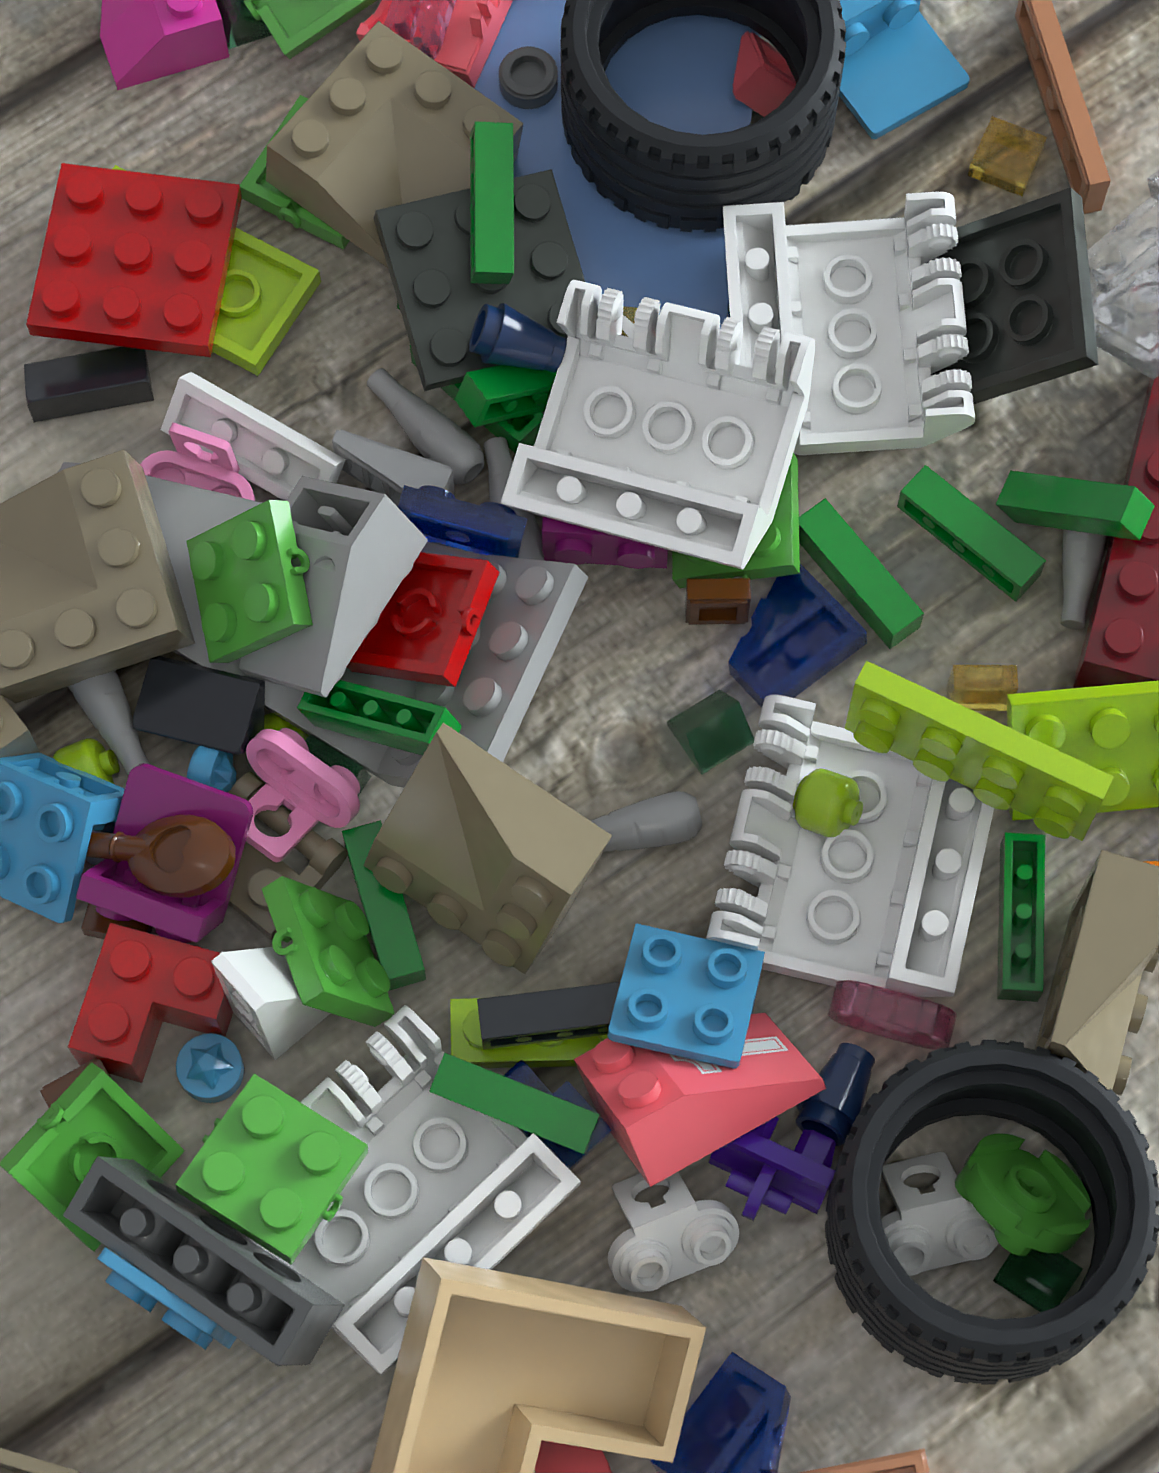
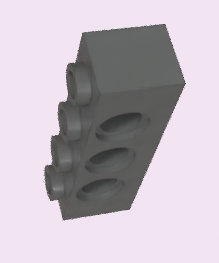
M97 1156L63 1214L72 1223L276 1366L310 1365L345 1305L240 1232L179 1194L177 1189L131 1159Z

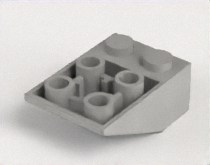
M302 476L286 501H289L297 547L307 554L310 561L309 570L303 573L313 625L241 657L239 669L244 674L326 698L335 683L343 676L346 666L368 632L378 622L381 612L401 581L411 571L414 561L428 539L386 494ZM298 558L291 560L293 567L301 566Z

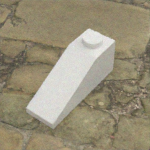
M273 947L221 952L211 961L233 1013L274 1060L279 1058L330 1014L302 1005L286 957L277 954Z

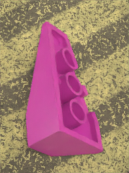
M102 0L100 38L117 90L230 57L222 18L215 0Z

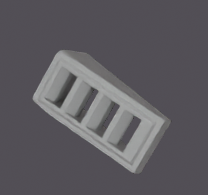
M336 430L332 439L335 454L346 459L342 468L343 471L374 492L386 494L399 509L429 529L436 532L441 530L455 496L453 469L450 466L344 430Z

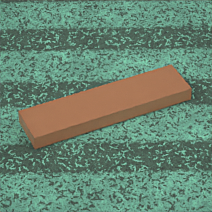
M1018 0L1015 17L1070 187L1082 196L1084 214L1101 211L1111 180L1052 0Z

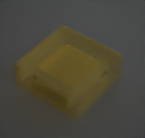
M992 116L970 163L968 176L1023 197L1044 151L1047 137Z
M953 665L946 687L947 698L973 711H1007V694H1016L1018 691L1017 665Z

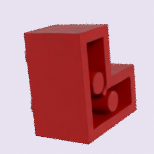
M110 923L68 1044L69 1050L79 1065L82 1066L94 1058H100L111 1075L142 1083L162 1022L225 1037L233 1011L211 963L220 953Z

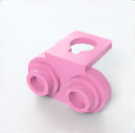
M172 423L168 431L177 452L170 450L155 452L140 463L147 476L256 501L251 485L242 475L238 474L240 468L231 444L228 441L177 423ZM201 446L212 450L213 454L203 451Z
M282 728L279 731L264 729L247 744L246 755L256 774L266 784L249 800L253 807V817L246 842L273 862L282 861L319 821L330 827L341 828L346 826L358 814L360 809L358 798L360 784L355 775L340 765L329 767L311 754L305 740L294 730ZM282 804L292 811L288 817L290 830L283 836H267L261 833L254 823L256 814L266 810L276 811Z

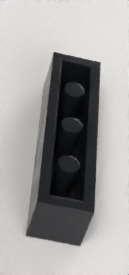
M620 982L477 999L482 1048L485 1050L608 1035Z

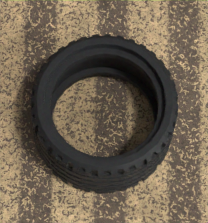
M566 0L561 21L560 40L562 123L567 144L571 145V155L575 163L581 167L583 176L589 183L594 182L597 186V192L605 199H611L614 202V206L621 211H629L634 214V218L643 222L648 220L657 223V227L669 229V227L680 228V231L692 232V230L716 232V229L724 228L723 206L786 202L787 200L794 199L800 193L801 185H808L814 177L817 168L821 166L825 158L826 147H829L832 138L846 50L845 20L842 17L840 0ZM702 15L726 18L745 25L770 41L786 60L796 81V86L777 109L756 123L731 132L701 135L673 131L648 121L627 106L611 87L605 71L611 58L624 43L646 27L674 17Z
M982 1040L980 1045L971 1046L969 1041L956 1043L952 1047L939 1048L929 1052L926 1060L923 1062L916 1058L906 1064L896 1074L891 1075L883 1083L882 1090L879 1093L874 1092L855 1119L839 1157L827 1197L826 1212L828 1220L825 1223V1238L830 1265H835L837 1273L834 1278L839 1290H841L846 1299L849 1309L853 1314L858 1312L864 1320L862 1327L870 1335H873L887 1351L892 1353L896 1350L899 1354L905 1356L903 1362L910 1366L918 1367L921 1370L927 1371L928 1374L939 1378L944 1374L954 1376V1382L967 1384L970 1382L993 1385L1003 1379H1007L1011 1383L1048 1372L1052 1366L1065 1363L1083 1350L1127 1306L1148 1272L1146 1268L1147 1262L1154 1257L1159 1231V1215L1155 1214L1156 1207L1159 1205V1187L1156 1177L1158 1172L1155 1160L1148 1159L1146 1151L1150 1146L1145 1135L1141 1134L1135 1123L1137 1121L1130 1110L1124 1112L1117 1103L1120 1098L1111 1088L1108 1090L1099 1082L1100 1078L1089 1070L1085 1074L1076 1068L1075 1061L1065 1056L1061 1058L1052 1054L1051 1050L1037 1046L1036 1050L1024 1048V1043L1017 1041L1006 1043L997 1042L996 1040ZM987 1115L1013 1120L1040 1133L1058 1148L1081 1177L1092 1206L1095 1232L1092 1257L1079 1291L1057 1307L1028 1317L991 1319L962 1313L934 1299L914 1282L891 1250L881 1223L878 1193L883 1164L904 1140L927 1125L954 1116Z

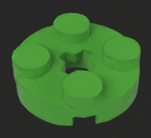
M998 1133L982 1138L966 1159L954 1183L958 1193L964 1199L971 1202L978 1213L995 1228L994 1235L998 1243L1010 1253L1018 1256H1026L1032 1249L1044 1253H1061L1071 1249L1089 1227L1091 1219L1086 1220L1084 1215L1091 1206L1090 1197L1077 1175L1061 1159L1046 1149L1039 1158L1019 1149L1026 1140L1021 1137Z

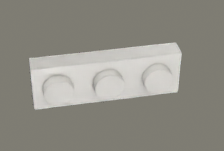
M193 372L179 377L161 427V431L169 435L168 431L171 424L177 423L228 441L231 444L240 468L238 474L283 501H286L302 476L337 483L346 460ZM201 446L203 451L213 454L212 450Z

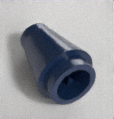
M504 303L499 304L498 307L484 304L478 313L472 329L469 350L481 355L483 363L541 371L546 370L555 373L563 360L567 339L555 334L554 331Z
M841 1043L836 1053L831 1056L819 1073L823 1078L826 1089L796 1105L799 1111L796 1125L802 1132L803 1130H814L834 1139L836 1146L844 1144L855 1119L864 1105L872 1073L871 1070L875 1064L873 1055L864 1048L852 1043Z

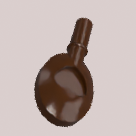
M175 815L160 818L148 824L136 836L125 835L120 831L115 834L92 831L86 857L110 859L116 863L128 861L132 874L146 888L163 896L188 898L213 890L225 881L235 864L236 853L232 838L216 823L195 815Z

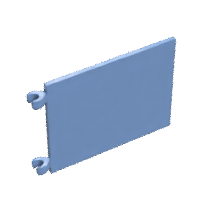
M513 0L474 89L524 123L518 156L514 162V178L552 169L585 282L601 286L602 294H604V290H607V288L622 291L624 295L623 315L633 324L635 323L634 318L639 303H641L644 297L659 300V304H661L660 309L668 302L717 314L720 316L721 329V324H723L724 319L728 316L729 307L724 228L716 229V232H704V230L683 232L680 231V228L669 227V229L657 227V223L648 220L643 222L634 218V214L629 211H621L614 206V202L611 199H605L597 192L595 183H589L583 176L581 167L575 163L571 155V145L567 144L562 123L560 40L561 21L566 0ZM702 15L674 17L650 25L628 39L611 58L605 74L611 87L627 106L652 123L677 132L701 135L731 132L750 125L752 109L737 100L733 94V80L740 40L746 31L753 32L760 38L761 35L745 25L726 18ZM520 47L540 48L550 54L557 65L558 88L556 94L550 102L536 109L517 108L508 103L500 91L499 66L509 52Z

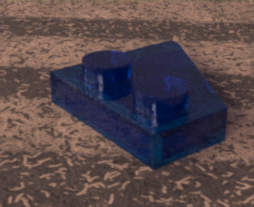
M404 485L398 508L428 539L427 542L441 543L444 546L478 554L519 558L528 518L517 516L513 509L503 504L484 502L476 505L455 499L451 492L437 486L424 485L417 489Z
M800 563V574L777 576L766 599L761 597L751 617L752 626L749 632L740 638L728 661L730 675L762 708L764 698L769 695L795 698L866 645L867 631Z
M731 1352L685 1414L673 1463L654 1459L650 1462L658 1473H778L791 1395L786 1386Z

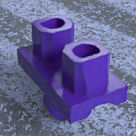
M776 1116L712 1152L708 1163L730 1173L725 1187L748 1197L741 1216L751 1221L755 1220L762 1204L784 1215L787 1214L791 1203L817 1214L835 1173V1170L831 1169L836 1146L834 1139L814 1130H803L793 1151L770 1140L779 1120Z

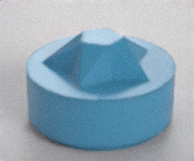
M198 746L191 757L187 778L228 793L236 783L233 754Z
M207 1033L192 1038L182 1047L176 1061V1073L179 1082L189 1096L200 1102L216 1103L229 1098L240 1087L244 1077V1063L239 1050L232 1041L222 1035Z

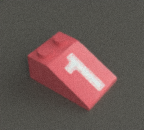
M766 1013L751 1014L740 1065L737 1068H728L613 1042L609 1038L601 1041L595 1048L574 1059L597 1113L601 1114L600 1119L650 1187L826 1089L823 1078Z

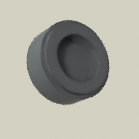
M529 46L520 47L509 52L499 66L501 94L508 103L521 109H536L546 105L555 96L558 88V69L552 56L540 48Z

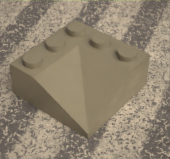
M378 21L268 143L266 181L388 268L374 221L375 211L469 189L470 133L475 121L513 123V161L515 162L518 156L524 123Z
M124 449L66 468L0 504V695L14 703H19L79 683L88 678L103 675L195 644L143 467Z
M443 723L435 733L375 837L363 866L372 871L376 880L388 890L395 893H405L427 908L430 916L443 927L451 930H460L479 943L486 955L493 961L503 966H513L523 974H526L565 918L612 835Z
M1101 850L1071 908L1034 1050H1036L1037 1046L1051 1050L1052 1054L1061 1058L1065 1056L1075 1061L1076 1068L1085 1074L1089 1070L1100 1078L1099 1082L1108 1090L1111 1088L1116 1095L1120 1096L1124 1092L1132 1064V1057L1122 1055L1127 1031L1135 1034L1138 1033L1148 996L1137 993L1142 972L1153 973L1159 958V866Z

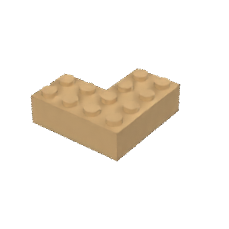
M423 1257L370 1473H534L542 1440L673 1463L706 1327L680 1305Z

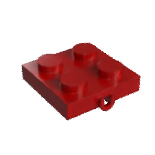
M420 552L413 563L411 571L401 581L381 612L378 622L368 632L346 667L356 673L456 687L500 572L488 560Z

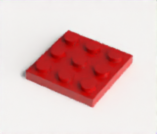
M61 163L26 322L30 335L211 358L242 200L240 184Z

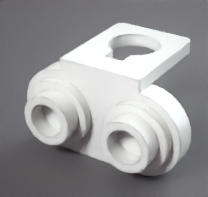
M932 1153L883 1166V1178L898 1211L884 1216L881 1219V1223L893 1254L909 1276L970 1260L983 1259L991 1254L999 1244L994 1235L995 1228L955 1188L954 1181L957 1176L946 1153ZM917 1173H932L939 1177V1180L933 1184L934 1192L920 1194L918 1188L909 1187L903 1182L909 1176Z
M679 1172L655 1184L667 1186L669 1189L663 1196L665 1203L651 1208L648 1202L634 1200L640 1191L650 1187L641 1173L617 1182L612 1186L615 1198L631 1228L620 1234L612 1243L608 1253V1265L616 1282L626 1290L633 1292L654 1291L689 1274L720 1264L728 1258L737 1245L739 1226L730 1209L725 1204L716 1200H700L695 1202Z

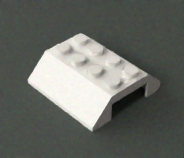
M946 192L906 194L904 218L785 225L784 202L723 206L730 318L742 321L741 324H743L739 365L753 368L755 343L764 326L780 330L779 345L786 332L815 339L809 403L795 445L794 454L814 455L923 448L974 424L975 412L973 395L970 393V389H972L970 372L952 369L931 376V374L958 362L957 360L963 359V357H967V354H969L967 337H964L967 333L963 286L960 281V277H962L960 261L950 257L936 258L946 253L947 250H952V247H956V243H958V233L956 227H954L956 224V212L953 195Z
M573 279L566 290L556 322L568 335L565 354L557 370L534 447L519 443L501 504L506 507L743 570L771 525L809 403L815 339L786 332L779 345L780 330L764 326L755 343V358L753 368L739 365L743 330L742 321L726 317L720 329V316L717 314L668 302L660 309L661 304H659V300L644 297L636 310L633 338L621 335L624 301L622 291L607 288V290H604V294H602L601 286Z
M781 695L766 696L758 723L762 730L756 732L753 746L758 752H762L766 757L787 768V775H781L780 772L761 766H753V768L749 767L747 769L744 783L749 789H745L741 793L729 842L730 846L734 849L727 852L724 862L725 869L758 887L759 892L758 896L754 897L740 889L719 888L715 899V907L724 911H714L712 913L706 939L765 952L762 965L763 970L880 998L953 997L994 808L978 800L973 794V789L950 778L946 782L931 779L920 773L913 766V761L890 750L888 753L872 751L858 743L853 737L852 732L841 727L813 721L816 703ZM822 768L850 777L856 781L859 787V801L863 803L861 818L855 826L851 825L849 829H844L836 837H826L803 829L795 819L793 801L796 790L802 779L815 769Z
M406 1005L384 1024L388 1033L406 1054L404 1057L377 1031L366 1040L370 1053L393 1077L388 1083L376 1092L369 1084V1079L357 1065H353L345 1060L335 1069V1072L356 1097L357 1101L353 1103L345 1092L329 1077L323 1080L301 1101L308 1108L368 1144V1154L340 1193L343 1197V1202L338 1212L330 1222L325 1219L321 1221L292 1265L260 1246L345 1304L331 1328L381 1376L398 1360L423 1257L492 1270L581 1184V1181L534 1133L528 1138L519 1128L429 1092L444 1052L442 1051L440 1038ZM331 1202V1204L329 1205L327 1211H329V1209H330L331 1206L333 1205V1202Z

